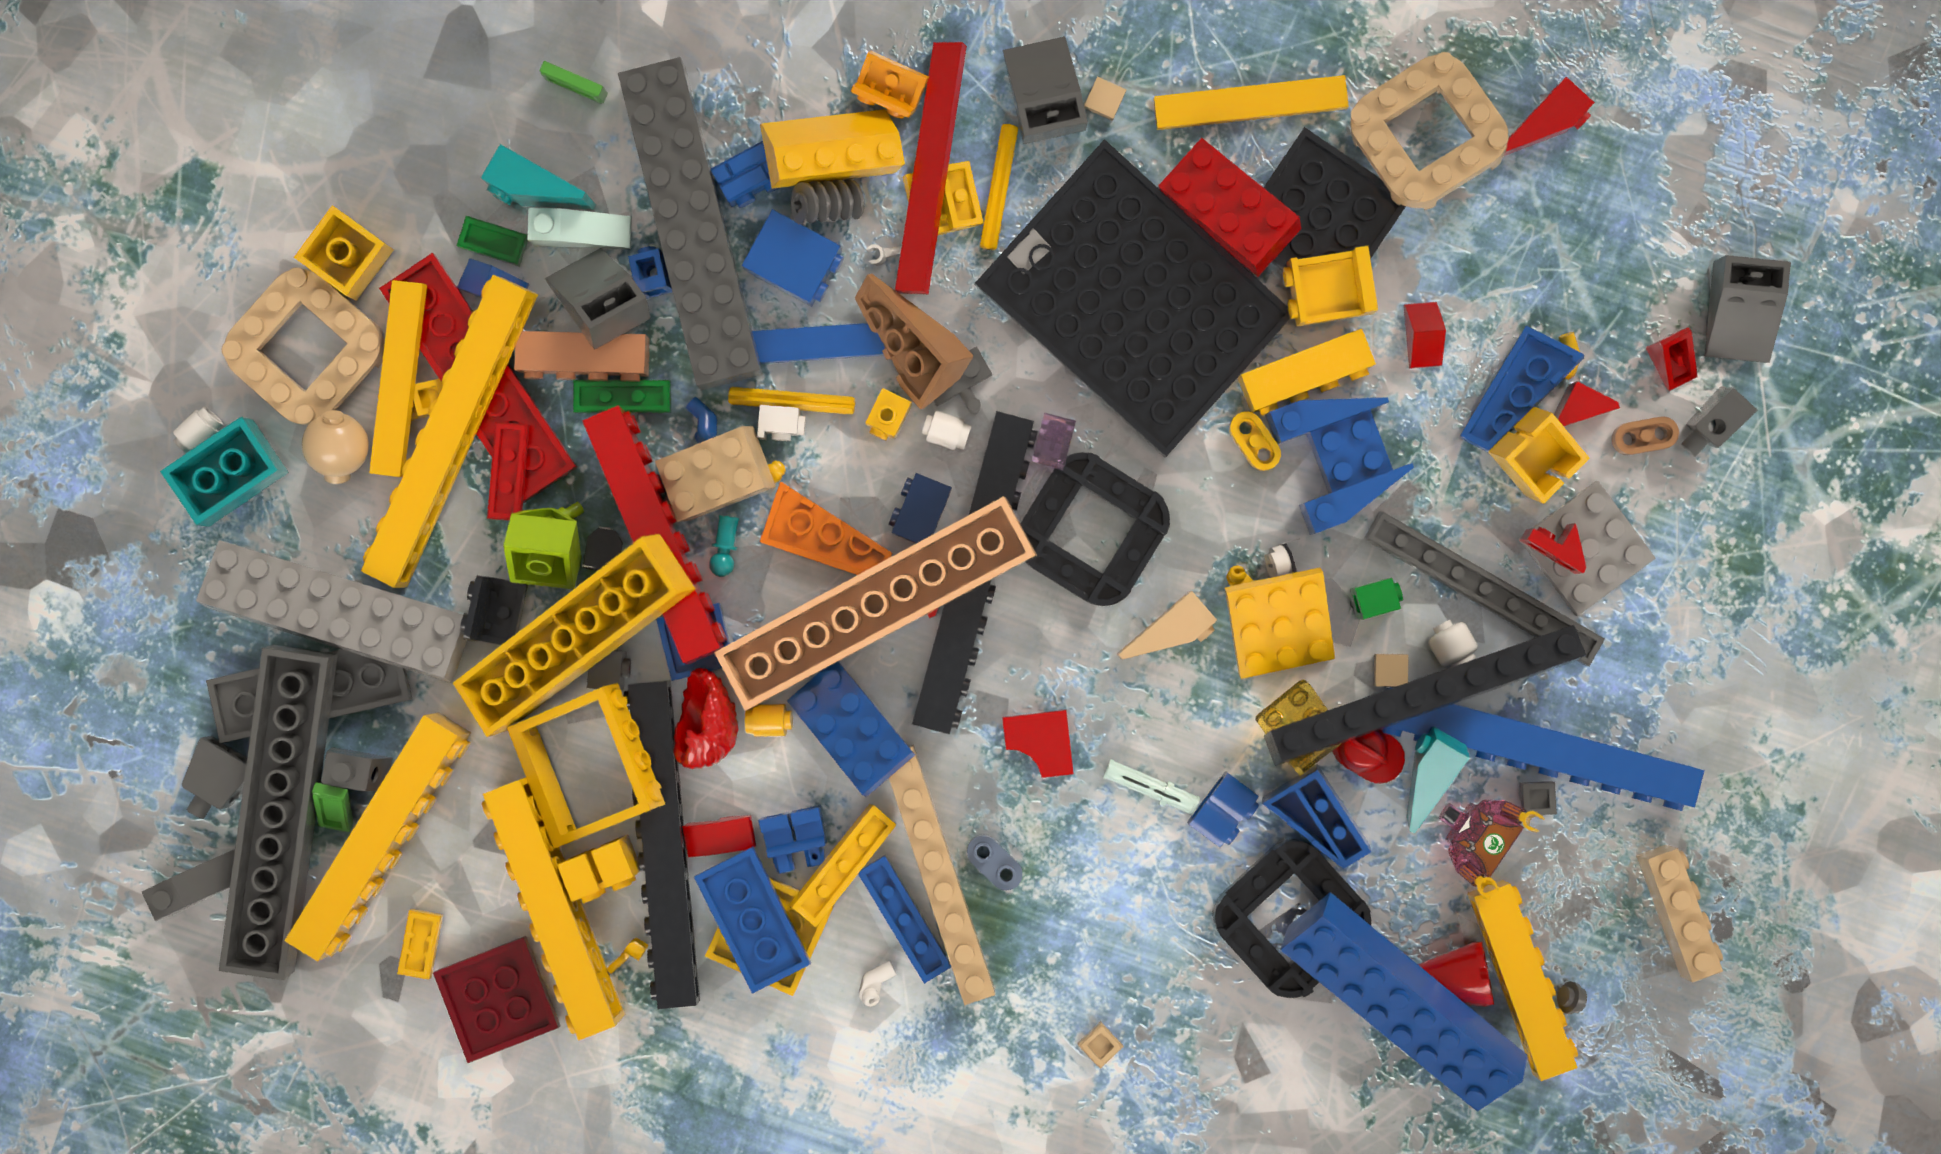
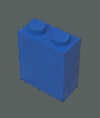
M772 209L746 256L742 267L744 271L812 307L815 301L821 302L829 287L825 282L831 272L837 273L844 257L841 256L842 248L840 245Z

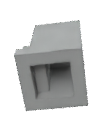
M1034 228L1008 256L1017 268L1027 270L1032 268L1029 261V253L1034 246L1038 244L1050 246ZM1046 248L1036 249L1032 255L1034 263L1036 264L1049 250Z

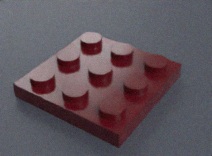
M526 936L433 972L467 1063L558 1029L561 1026Z

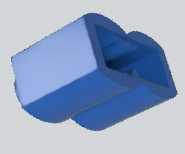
M1225 771L1187 823L1219 848L1224 843L1230 845L1240 831L1236 828L1239 822L1244 817L1247 820L1250 819L1259 807V804L1256 802L1259 796Z

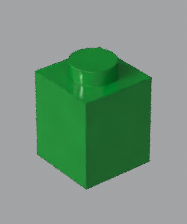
M1385 578L1350 588L1358 620L1401 609L1400 601H1403L1402 590L1398 582H1393V578Z

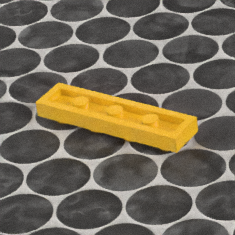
M869 803L788 906L808 923L816 927L896 827V824L876 806Z

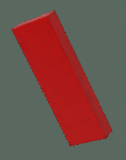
M495 422L487 519L510 521L512 513L523 510L530 428L528 424Z

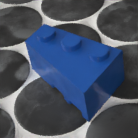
M1318 764L1262 798V804L1276 813L1286 824L1307 838L1311 844L1342 869L1371 853L1370 844Z

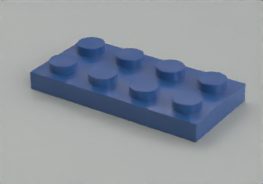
M840 662L820 671L787 700L864 797L870 795L915 756V753Z
M753 846L694 876L752 994L811 965L812 962Z

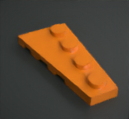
M780 481L760 543L855 575H859L892 557V552Z

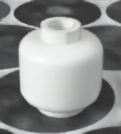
M1448 620L1433 628L1436 635L1430 638L1429 646L1441 666L1454 667L1475 658L1473 653L1477 650L1478 645L1465 623L1458 622L1453 625L1451 620Z

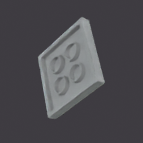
M1599 481L1593 482L1532 527L1536 530L1538 527H1542L1552 532L1556 536L1554 541L1557 542L1564 528L1568 524L1575 523L1578 528L1587 567L1583 574H1573L1521 542L1575 616H1579L1656 559Z

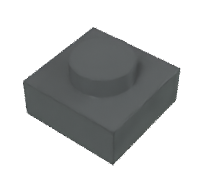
M1555 782L1520 783L1521 812L1535 811L1541 815L1557 814Z

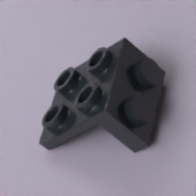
M477 575L475 581L470 582L467 591V600L471 601L469 611L464 613L460 624V632L464 633L463 640L483 641L502 645L518 633L528 584L513 583L505 579Z

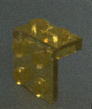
M1302 679L1258 713L1255 721L1266 734L1270 730L1328 711V709L1312 686ZM1340 744L1287 763L1301 776Z

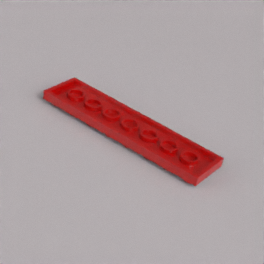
M431 253L392 280L427 285L420 351L442 382L444 374L447 370L451 369L456 358L455 349L458 343L467 334L469 329L468 321L473 310L437 256ZM392 280L379 288L388 303L390 302ZM507 364L476 434L492 457L495 422L530 425L523 503H525L576 469L577 465L510 365Z

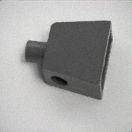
M1720 386L1687 422L1686 425L1693 432L1681 445L1694 457L1707 445L1719 448L1758 410L1735 388ZM1712 420H1714L1715 427L1712 431H1710L1709 424Z
M213 736L201 737L182 782V787L195 795L187 807V811L196 817L204 819L211 806L218 809L229 808L243 793L247 757L228 745L220 743Z
M331 747L326 752L321 784L359 791H377L391 769L393 757ZM375 768V769H376L375 777H374L373 780H371V775H372L373 769Z

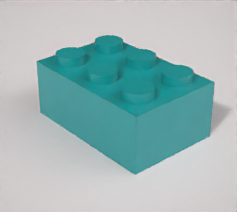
M242 416L160 471L194 523L198 526L210 527L289 473L255 421Z

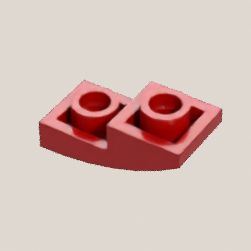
M751 815L722 817L717 821L691 822L682 826L688 857L724 854L757 846Z

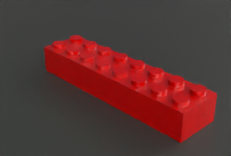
M618 405L582 420L632 542L635 543L641 537L660 534L695 587L694 591L663 613L682 662L691 664L715 654L714 652L724 647L722 643L728 641L721 623H714L710 613L715 611L713 602L709 594L705 591L702 592L698 583L703 581L696 563L689 562L686 553L691 551L684 534H681L680 531L677 532L673 523H676L677 520L671 504L667 501L664 502L661 495L666 492L659 474L651 471L649 464L653 463V459L647 445H644L642 441L639 442L636 434L641 433L635 416L631 415L630 411L625 412Z

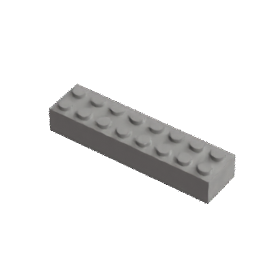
M221 540L218 541L196 602L218 612L449 683L453 682L467 640H463L464 633L460 632L462 614Z

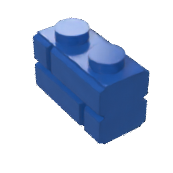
M763 141L710 169L731 208L735 205L743 208L756 200L754 195L763 190L770 193L779 189H772Z

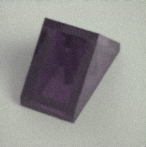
M1044 413L1032 462L1063 470L1076 421Z

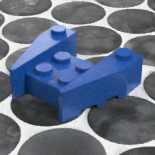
M1388 397L1300 400L1270 411L1265 415L1277 444L1305 434L1307 435L1328 491L1327 495L1299 505L1310 535L1347 522L1414 468L1413 463L1393 470L1371 410L1388 403Z

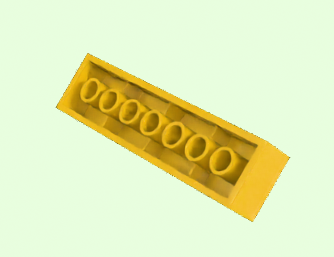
M660 534L641 537L455 680L453 685L486 737L508 731L507 727L520 722L694 591L695 587Z
M439 712L423 715L286 937L285 942L316 961H320L328 956L333 957L337 951L342 952L352 937L348 934L354 923L358 925L369 909L365 906L371 895L377 896L384 886L386 880L382 878L388 868L393 869L400 860L403 853L399 849L405 840L409 842L418 831L420 825L416 822L422 812L427 814L434 805L437 797L433 796L436 789L439 785L444 786L450 779L454 771L450 768L456 757L461 759L469 748L471 742L467 739L471 734L470 731Z
M526 777L484 793L483 797L485 800L482 801L483 811L486 817L494 822L497 830L494 832L495 842L500 850L504 849L508 858V862L505 863L507 873L512 881L516 880L520 892L517 894L518 901L523 911L528 910L532 923L529 924L530 932L535 942L540 941L544 951L541 959L545 970L548 973L552 972L556 984L553 985V990L560 1004L564 1003L568 1015L565 1016V1021L570 1033H576L579 1041L615 1027L625 1016L624 1010L610 974L606 969L607 966L580 899L571 902L557 866L565 860L560 847L554 849Z

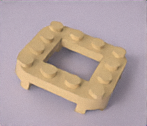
M1448 52L1428 56L1366 94L1356 103L1351 111V136L1355 146H1359L1390 191L1392 200L1399 206L1402 204L1410 208H1424V210L1435 207L1436 201L1489 168L1494 170L1501 163L1507 149L1508 128L1504 119L1468 68ZM1437 92L1438 95H1443L1472 138L1418 171L1386 123Z
M295 267L278 276L232 327L222 346V354L229 368L283 417L291 422L308 426L315 418L323 415L325 412L337 410L374 367L379 368L383 361L384 338L381 328L336 288L313 271ZM301 304L305 305L347 343L306 391L264 355V352L261 350Z

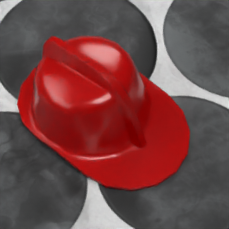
M1382 729L1332 746V752L1341 765L1375 784L1394 780L1402 772L1405 764V752L1400 742L1392 735L1383 733Z

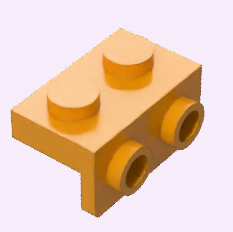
M870 50L867 53L858 80L852 86L851 92L858 95L857 99L865 104L875 105L876 103L887 108L886 112L896 118H909L916 112L929 76Z

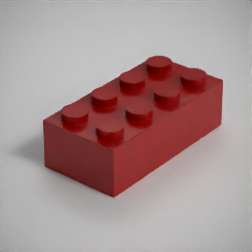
M1202 137L1158 185L1159 189L1257 277L1302 229L1298 215Z

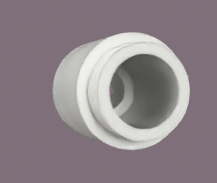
M204 406L199 411L195 410L173 431L176 436L173 441L182 451L188 453L219 432V428L223 423L211 410Z
M935 411L934 416L927 415L922 433L928 435L927 442L952 450L956 448L964 450L971 425L964 423V419Z

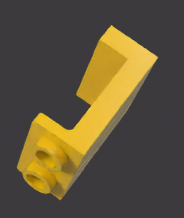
M1368 246L1357 247L1352 251L1303 259H1297V257L1290 258L1286 263L1287 267L1283 268L1285 287H1290L1292 299L1288 300V312L1290 319H1295L1296 326L1373 315L1378 311Z

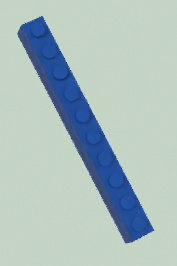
M1384 686L1383 691L1391 689V687ZM1456 704L1382 729L1383 733L1401 737L1402 731L1414 734L1413 740L1418 741L1421 735L1424 733L1428 734L1434 726L1464 743L1467 748L1477 750L1475 757L1495 762L1496 756L1508 759V766L1526 770L1527 764L1539 767V774L1554 778L1558 777L1559 772L1571 775L1569 782L1588 787L1591 780L1602 783L1600 790L1620 795L1621 789L1633 792L1632 798L1649 803L1652 802L1653 797L1663 799L1664 807L1683 811L1684 805L1695 808L1705 771Z

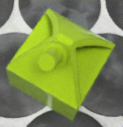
M578 501L565 509L563 507L559 509L540 508L511 514L503 544L510 582L575 589L582 556L577 521L574 518L584 513V509Z

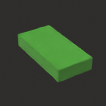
M543 61L539 71L545 80L595 102L604 104L608 92L602 85L546 61Z
M315 783L312 796L318 825L350 832L354 822L348 789Z

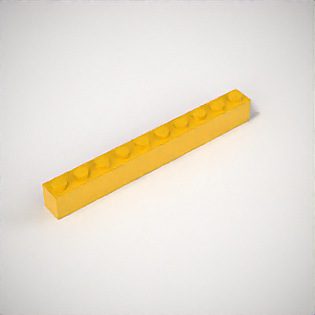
M492 275L491 280H488L483 286L481 292L482 300L478 309L473 311L469 318V329L465 338L458 343L455 349L456 358L451 369L447 370L443 376L442 390L438 398L430 405L428 411L430 417L426 426L419 431L415 440L417 446L413 455L403 466L401 482L390 495L389 509L377 524L376 538L364 553V565L361 572L393 588H406L409 585L538 297V294L505 278Z

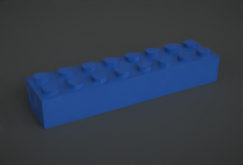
M1331 892L1288 925L1280 949L1285 955L1474 1110L1480 1111L1523 1082L1527 1061L1526 1053Z

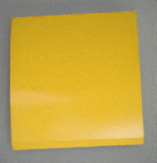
M969 161L953 163L948 166L938 235L975 227L984 223ZM913 173L905 174L902 177L908 203Z

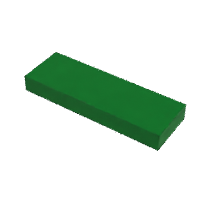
M573 380V412L601 413L619 405L625 412L630 411V413H671V381Z

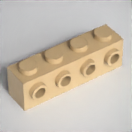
M1666 844L1636 855L1680 976L1695 982L1723 972L1720 961H1723L1722 952L1717 943L1712 942L1709 931L1712 930L1711 922L1707 914L1701 912L1697 901L1701 899L1700 892L1693 881L1690 882L1686 871L1689 869V863L1684 852Z

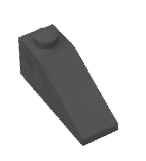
M235 849L142 891L154 920L157 921L172 916L230 888Z

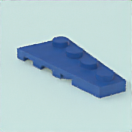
M1525 326L1461 433V439L1488 452L1508 432H1511L1514 426L1584 359V354Z

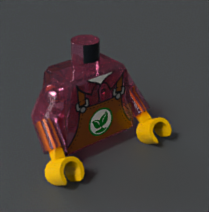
M1482 800L1477 805L1470 802L1463 812L1448 803L1440 813L1439 819L1452 828L1445 840L1450 844L1448 854L1454 868L1472 886H1477L1479 893L1484 899L1490 900V897L1483 892L1484 888L1487 885H1493L1499 891V886L1490 877L1524 827L1531 832H1539L1538 829L1530 826V820L1533 817H1539L1544 820V817L1535 811L1526 812L1524 808L1506 800Z

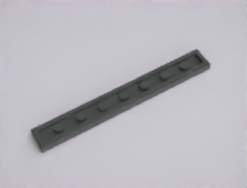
M1379 511L1364 537L1366 541L1536 638L1574 625L1586 653V656L1576 661L1590 667L1605 640L1602 636L1383 511Z

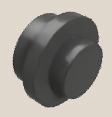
M1566 982L1557 993L1558 1007L1566 1014L1581 1012L1587 1003L1585 989L1581 988L1576 982Z

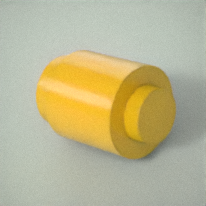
M758 704L751 709L745 710V731L747 734H754V737L786 736L787 730H792L793 713L792 710H787L786 704Z

